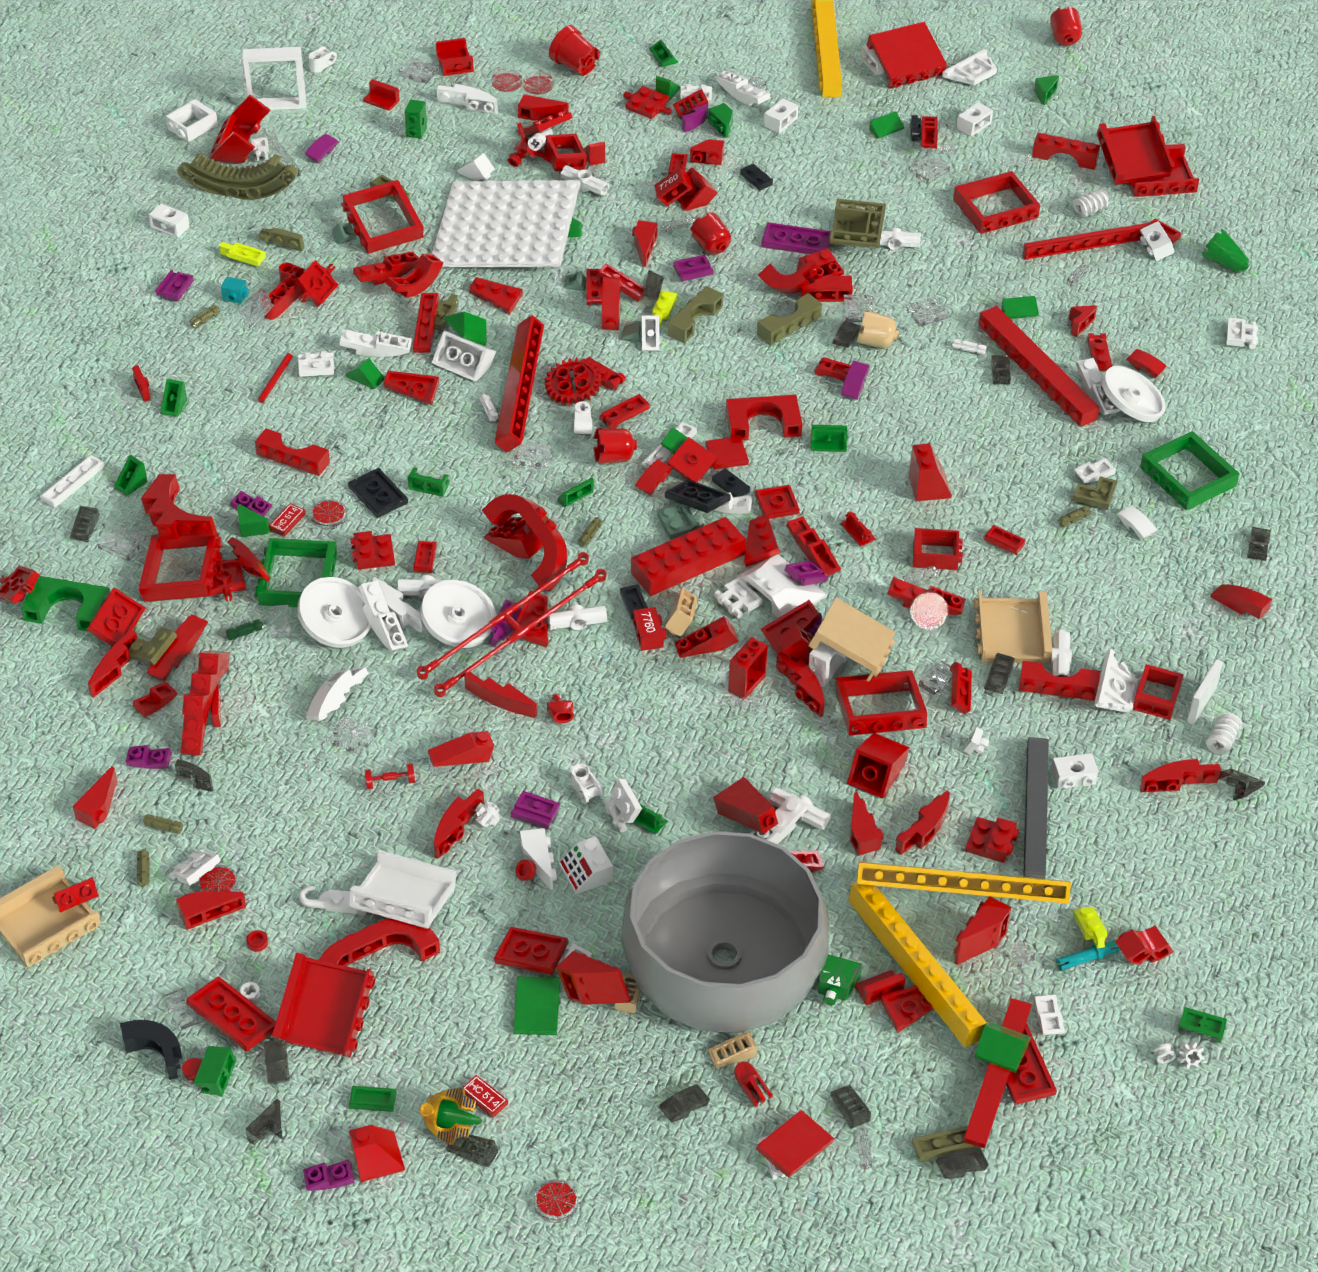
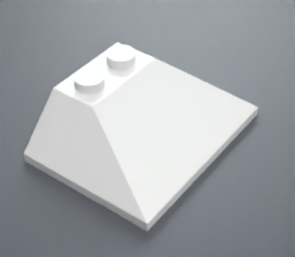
M779 554L761 561L734 578V580L737 578L742 579L750 588L755 587L772 602L771 613L777 618L809 599L814 605L826 597V594L815 584L802 586L800 585L801 581L792 580L790 575L784 571L789 563Z

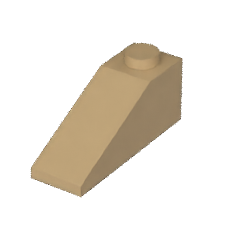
M681 588L665 623V628H667L668 632L673 635L677 634L680 637L693 620L698 599L697 596L684 588Z

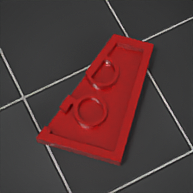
M387 371L384 380V388L430 405L433 404L439 385L438 376Z

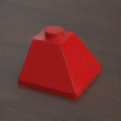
M691 167L687 174L690 176L693 189L677 199L686 211L708 205L718 193L709 181Z
M374 1125L349 1130L350 1144L361 1182L405 1171L394 1131Z

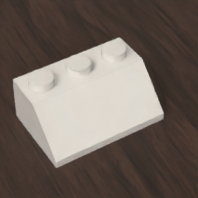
M444 331L432 364L477 382L490 368L496 351L456 334Z

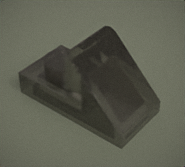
M1234 769L1220 771L1219 779L1225 781L1227 785L1235 787L1233 800L1245 798L1265 785L1264 781Z
M278 1099L268 1106L246 1128L247 1139L253 1145L259 1140H263L269 1131L283 1139L282 1110Z

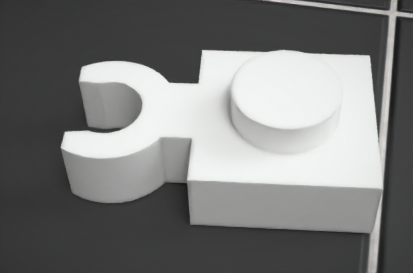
M267 137L251 139V144L255 146L253 154H256V160L259 161L261 156L268 160L269 146Z

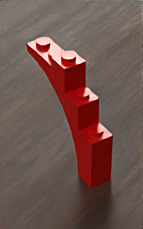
M159 474L141 497L145 513L150 515L152 525L157 527L160 539L177 540L180 536H215L217 533L211 516L191 514L181 510L174 504L175 498L180 491L176 474Z
M209 650L199 653L198 672L192 673L190 693L184 694L182 754L202 755L209 709L220 679L229 670L230 652Z

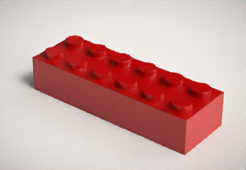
M725 516L631 557V574L651 597L745 555L746 538Z

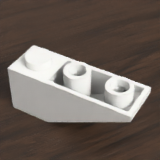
M545 828L520 831L523 859L534 862L537 876L552 890L553 881L557 880L556 869L551 868V864H554L553 852L548 851V848H551L550 836H546Z

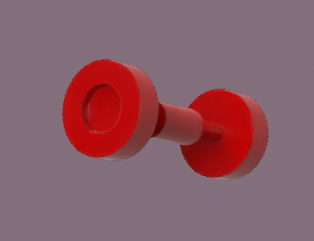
M413 763L406 764L407 772L402 773L394 771L372 777L371 769L364 770L367 790L373 789L372 781L383 779V781L395 780L397 777L408 776L409 784L415 783Z

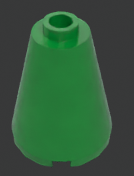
M1221 229L1222 233L1217 232L1206 245L1208 250L1206 252L1203 251L1202 256L1237 273L1245 272L1250 266L1248 257L1224 229Z

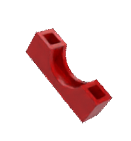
M1037 133L1032 157L1048 161L1054 154L1065 153L1075 158L1079 167L1095 170L1099 158L1100 145L1067 139L1061 136H1052L1046 133Z
M267 428L255 441L256 455L320 476L330 463L329 449L314 444L302 449L289 448L283 444L281 433Z
M1022 661L1019 691L1095 701L1100 681V671L1081 668L1073 676L1057 677L1047 672L1042 663Z

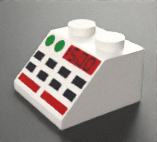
M596 836L576 843L558 862L575 895L613 881V865Z

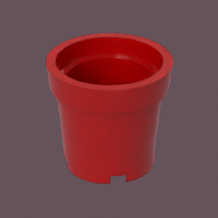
M569 25L561 29L554 37L549 48V58L557 64H563L578 74L585 76L595 68L596 65L594 63L596 60L599 61L600 51L587 41L576 27Z

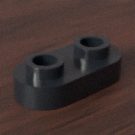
M911 115V141H918V138H921V118H918V115Z

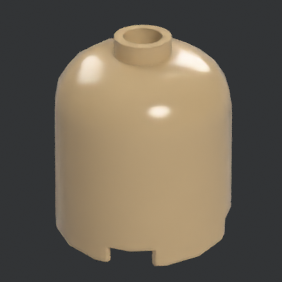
M865 310L857 343L878 348H888L893 340L897 341L899 331L896 330L895 320L889 316Z

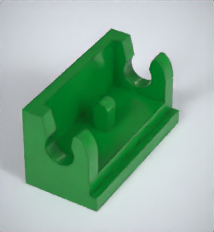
M847 425L811 426V451L847 452Z
M413 467L408 475L409 490L444 496L450 484V480L447 479L448 474H444L442 479H437L431 476L419 475V473H416L418 468Z
M1184 1007L1178 1031L1182 1032L1183 1029L1216 1038L1217 1042L1221 1043L1227 1019Z
M207 1047L194 1080L195 1086L203 1087L202 1093L223 1097L237 1061L230 1047Z

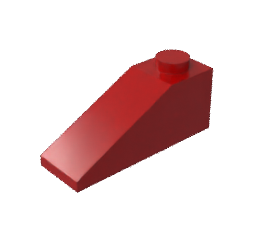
M638 220L637 225L633 227L632 236H634V244L642 266L646 267L658 236V223Z
M603 276L602 329L619 330L620 277Z
M832 276L802 286L801 297L809 293L819 302H852V276Z
M488 731L471 732L431 748L427 753L433 767L489 762L494 743Z
M111 766L73 805L75 818L94 829L105 821L109 813L117 784L114 767Z
M193 892L176 899L178 912L187 930L246 907L243 892Z

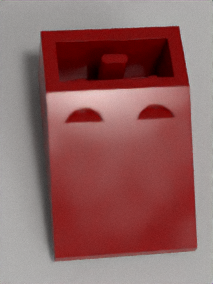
M510 517L502 526L496 525L492 527L484 536L485 540L517 558L530 559L543 547L541 541L522 517Z
M991 896L987 898L985 903L981 902L977 908V914L969 918L966 929L964 931L961 930L956 937V942L958 943L954 950L956 955L954 964L958 965L997 947L1008 931L1012 907Z
M572 951L556 967L567 997L583 1005L629 1003L631 1001L622 972L615 966L612 967L600 960H595L585 954Z

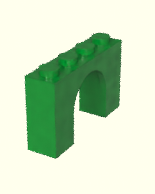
M39 576L34 585V591L31 590L32 593H28L21 607L24 621L42 624L49 609L55 603L68 599L76 600L82 603L75 617L78 630L88 632L87 628L109 595L110 588Z

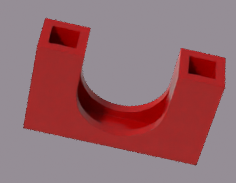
M796 394L726 399V417L730 437L741 436L742 440H749L748 420L756 415H770L778 419L782 426L784 438L802 436V419Z

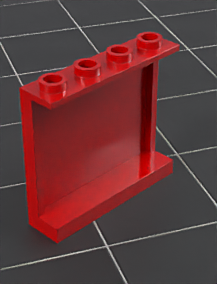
M925 21L869 35L866 46L868 49H874L889 79L888 89L912 84L920 80H927L932 77H940L943 71L946 70L947 63Z
M1152 116L1151 121L1147 123L1107 128L1106 123L1099 124L1096 134L1115 185L1171 176L1174 169V161L1170 158L1169 148L1165 145L1164 135L1160 132V124L1156 121L1155 116Z
M1185 144L1166 145L1169 148L1170 158L1174 161V169L1170 177L1128 183L1134 197L1197 192L1199 178L1193 177L1184 156Z
M296 953L272 1037L276 1041L351 1058L352 1052H355L358 1046V1039H356L358 1031H361L363 1028L364 1018L362 1016L364 1010H367L369 1007V991L375 985L376 977L374 973L368 968L365 971L307 958L304 954Z

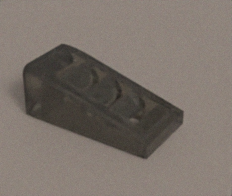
M649 270L643 280L642 294L658 301L664 277Z
M79 507L70 539L89 542L100 516L97 508ZM77 533H83L85 536L77 535Z
M996 653L984 687L985 690L999 694L1004 693L1014 667V657ZM991 681L1001 683L1002 685L992 683Z
M850 1084L830 1092L832 1099L850 1129L870 1121L871 1112ZM847 1092L849 1094L841 1098L839 1097L840 1095L845 1094ZM848 1099H852V1101H849V1102H847V1103H844V1102H843V1101H846V1100H848Z
M470 1134L469 1138H456L454 1145L448 1144L446 1147L448 1152L485 1167H489L498 1154V1148L494 1140ZM461 1141H464L462 1146L458 1147Z

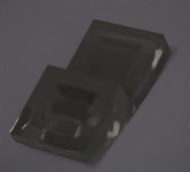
M844 321L838 329L832 344L849 348L854 343V338L859 333L861 325Z
M991 355L993 384L1010 385L1009 356Z
M1252 527L1247 558L1266 561L1270 530Z
M177 759L175 763L177 778L192 781L193 788L213 791L211 775L197 765Z
M286 1039L264 1042L268 1085L290 1082Z
M695 1084L669 1097L659 1105V1108L672 1123L687 1118L692 1110L707 1106L710 1098L698 1084Z
M980 1147L951 1152L935 1160L944 1179L962 1178L967 1172L985 1171L989 1166Z

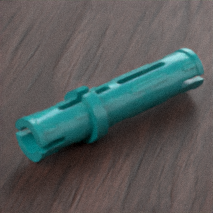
M1115 939L1106 942L1103 948H1096L1094 944L1091 948L1057 958L1056 964L1060 963L1061 965L1057 967L1060 971H1064L1065 969L1095 959L1097 961L1102 960L1104 956L1118 953L1120 950L1119 947H1113L1117 945Z

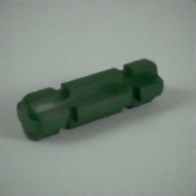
M261 619L253 620V623L248 622L236 626V629H227L226 636L229 640L237 638L236 636L242 637L254 633V630L256 632L263 629V623Z

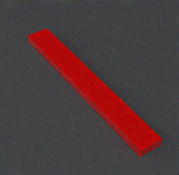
M1143 223L1024 243L1023 258L1027 260L1140 241L1142 236L1140 229L1150 224Z
M1011 998L1002 1026L1023 1034L1032 1004ZM989 1063L963 1142L985 1149L1011 1071Z

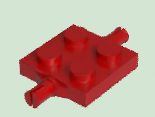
M642 86L635 94L627 91L623 94L624 98L630 99L625 104L626 109L650 119H653L661 112L667 115L671 114L672 109L665 107L669 102V96L645 86Z
M315 260L294 281L304 292L299 297L302 303L310 298L318 307L337 288L339 284L330 274L335 269V266L329 264L327 268H324Z
M219 552L220 559L216 564L217 573L213 578L214 586L211 587L210 596L224 593L225 601L229 602L228 596L230 601L233 599L231 592L244 590L246 587L241 566L237 562L239 559L223 560L222 553Z
M19 565L8 577L1 576L0 582L3 584L0 587V599L13 604L21 602L26 592L32 593L31 590L34 591V585L40 575L35 570Z

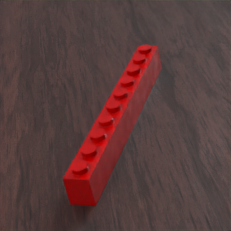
M998 306L980 312L978 321L980 329L1010 359L1017 363L1074 422L1082 427L1098 420L1100 407Z
M533 315L523 320L517 326L494 443L506 453L522 444L544 329V324Z

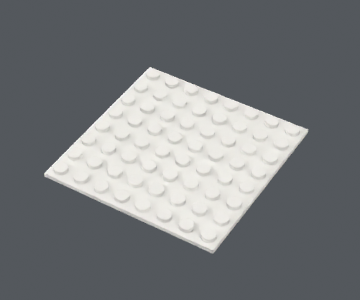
M580 180L453 182L432 254L444 262L442 267H560L580 187Z

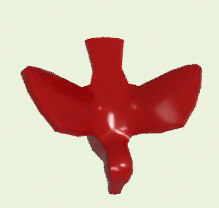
M520 122L517 123L520 140L514 147L515 152L509 155L508 163L513 167H518L522 163L523 157L528 155L535 157L534 155L539 156L550 163L543 149L533 151L529 148L528 138L525 137L523 126Z

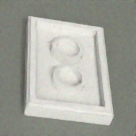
M1214 661L1194 694L1187 723L1191 725L1196 723L1216 690L1223 664L1222 661Z

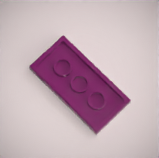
M767 222L761 247L812 254L829 248L831 231Z

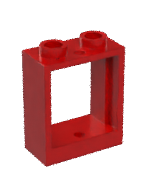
M577 134L545 136L544 151L554 171H562L566 165L576 170H585L587 154ZM572 148L574 153L558 154L557 149Z
M915 528L913 567L958 570V563H962L963 552H959V549L962 550L963 539L959 538V531ZM922 545L953 547V555L922 553Z
M751 637L731 658L728 692L745 700L766 677L768 645Z
M1146 664L1132 710L1171 720L1184 674ZM1146 681L1174 687L1171 700L1143 693Z

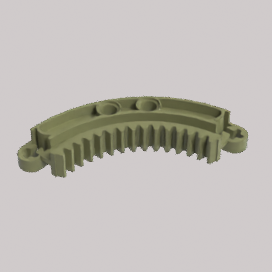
M201 152L197 153L190 164L186 162L181 163L177 169V174L190 184L212 194L226 197L232 196L242 200H256L275 195L284 190L294 181L298 170L293 165L285 166L279 161L281 156L276 154L269 160H266L265 163L262 162L261 165L257 164L256 167L252 165L251 168L249 166L246 168L241 166L239 169L238 166L233 168L232 165H229L227 167L225 163L222 166L219 161L215 163L214 159L209 160L208 156L203 157Z

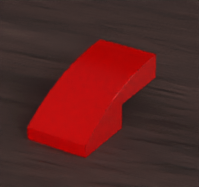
M1136 349L1126 359L1138 371L1143 368L1153 378H1156L1167 367L1153 355Z
M657 459L642 474L635 486L645 493L652 495L660 482L664 483L673 468Z
M163 682L151 687L148 695L134 700L133 707L143 717H147L172 701L178 692L167 682Z

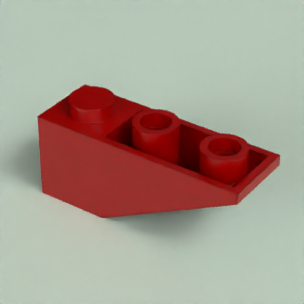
M524 94L518 103V118L531 121L544 120L545 117L551 115L554 117L555 113L561 111L569 113V103Z
M723 616L674 643L679 657L682 658L722 651L739 642L734 627Z
M854 792L850 842L858 856L881 849L884 837L882 830L875 825L874 816L872 813L869 814L865 800L861 799L857 792Z

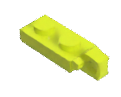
M222 242L219 245L220 254L257 267L266 257L265 251L240 243L231 245Z
M660 291L652 311V316H659V327H661L664 319L669 320L677 300V293Z
M1083 907L1074 909V919L1085 939H1092L1096 948L1105 947L1107 930L1095 908Z

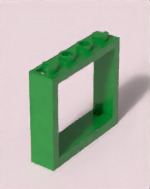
M1193 431L1142 454L1140 468L1185 510H1189L1236 487L1240 474ZM1184 449H1188L1219 479L1189 492L1158 462Z
M269 538L268 546L264 547L265 559H262L261 562L271 579L276 555L325 558L321 578L333 577L338 555L337 545L334 541ZM258 578L259 586L255 587V597H258L259 605L298 606L302 592L268 590L270 580L267 582Z

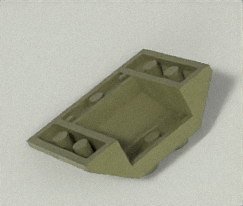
M837 199L834 224L829 240L830 245L838 247L879 248L886 204Z

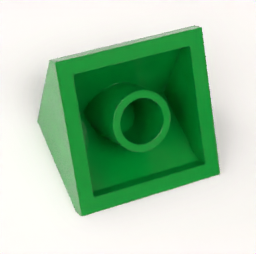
M467 312L445 316L444 320L462 338L484 346L486 345V319Z
M989 1022L984 1026L975 1058L1016 1073L1031 1037Z

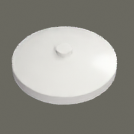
M1113 366L1103 375L1102 387L1111 402L1125 414L1140 421L1154 422L1165 412L1163 396L1154 384L1140 373L1126 367Z
M335 577L317 579L304 589L299 598L297 611L303 628L312 638L324 645L336 648L353 646L362 641L371 629V625L362 608L365 602L361 592L356 585L347 580Z
M447 580L433 585L426 592L420 608L422 621L429 633L442 643L453 647L487 625L496 616L492 601L481 589L459 580ZM489 628L462 648H470L482 644L491 635L489 632L491 629Z

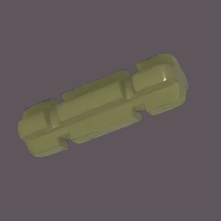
M212 305L209 307V310L206 309L190 319V325L193 328L199 327L213 318V316L219 314V307Z
M1083 506L1079 510L1077 509L1066 514V516L1060 517L1058 519L1059 525L1066 527L1070 523L1073 524L1091 514L1090 507Z
M595 517L591 521L590 525H588L582 536L578 539V543L585 547L589 544L599 530V527L603 524L599 517Z
M146 814L143 819L145 826H154V828L169 832L172 830L173 833L180 834L183 830V823L179 821L172 822L171 819L159 816L154 818V815Z
M142 849L137 852V884L145 887V885L150 883L149 852Z

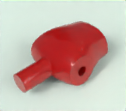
M553 694V701L547 702L549 716L557 723L572 721L574 718L573 702L561 700L559 694Z

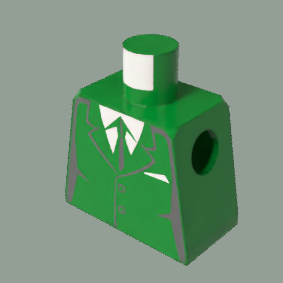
M828 954L825 965L820 972L818 993L824 995V1003L835 1005L837 999L848 1000L855 988V984L861 977L862 963Z

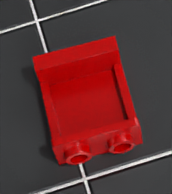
M466 38L435 43L436 56L443 76L474 72L473 57L469 55L467 50Z

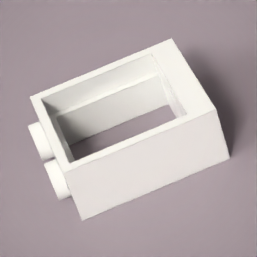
M196 99L166 115V125L169 131L177 134L187 142L218 126L216 112ZM193 117L199 119V121L188 127L183 125L184 122Z
M820 641L817 648L813 649L810 653L809 668L815 674L820 686L825 687L849 658Z

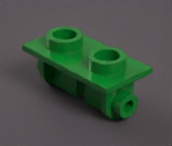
M640 804L642 810L634 822L656 835L668 821L662 818L661 814H657Z

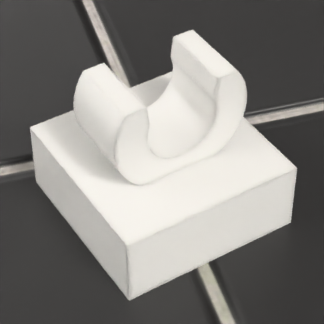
M978 727L975 728L968 737L963 752L969 755L974 750L978 753H983L984 748H987L989 740L986 738H981L984 730Z

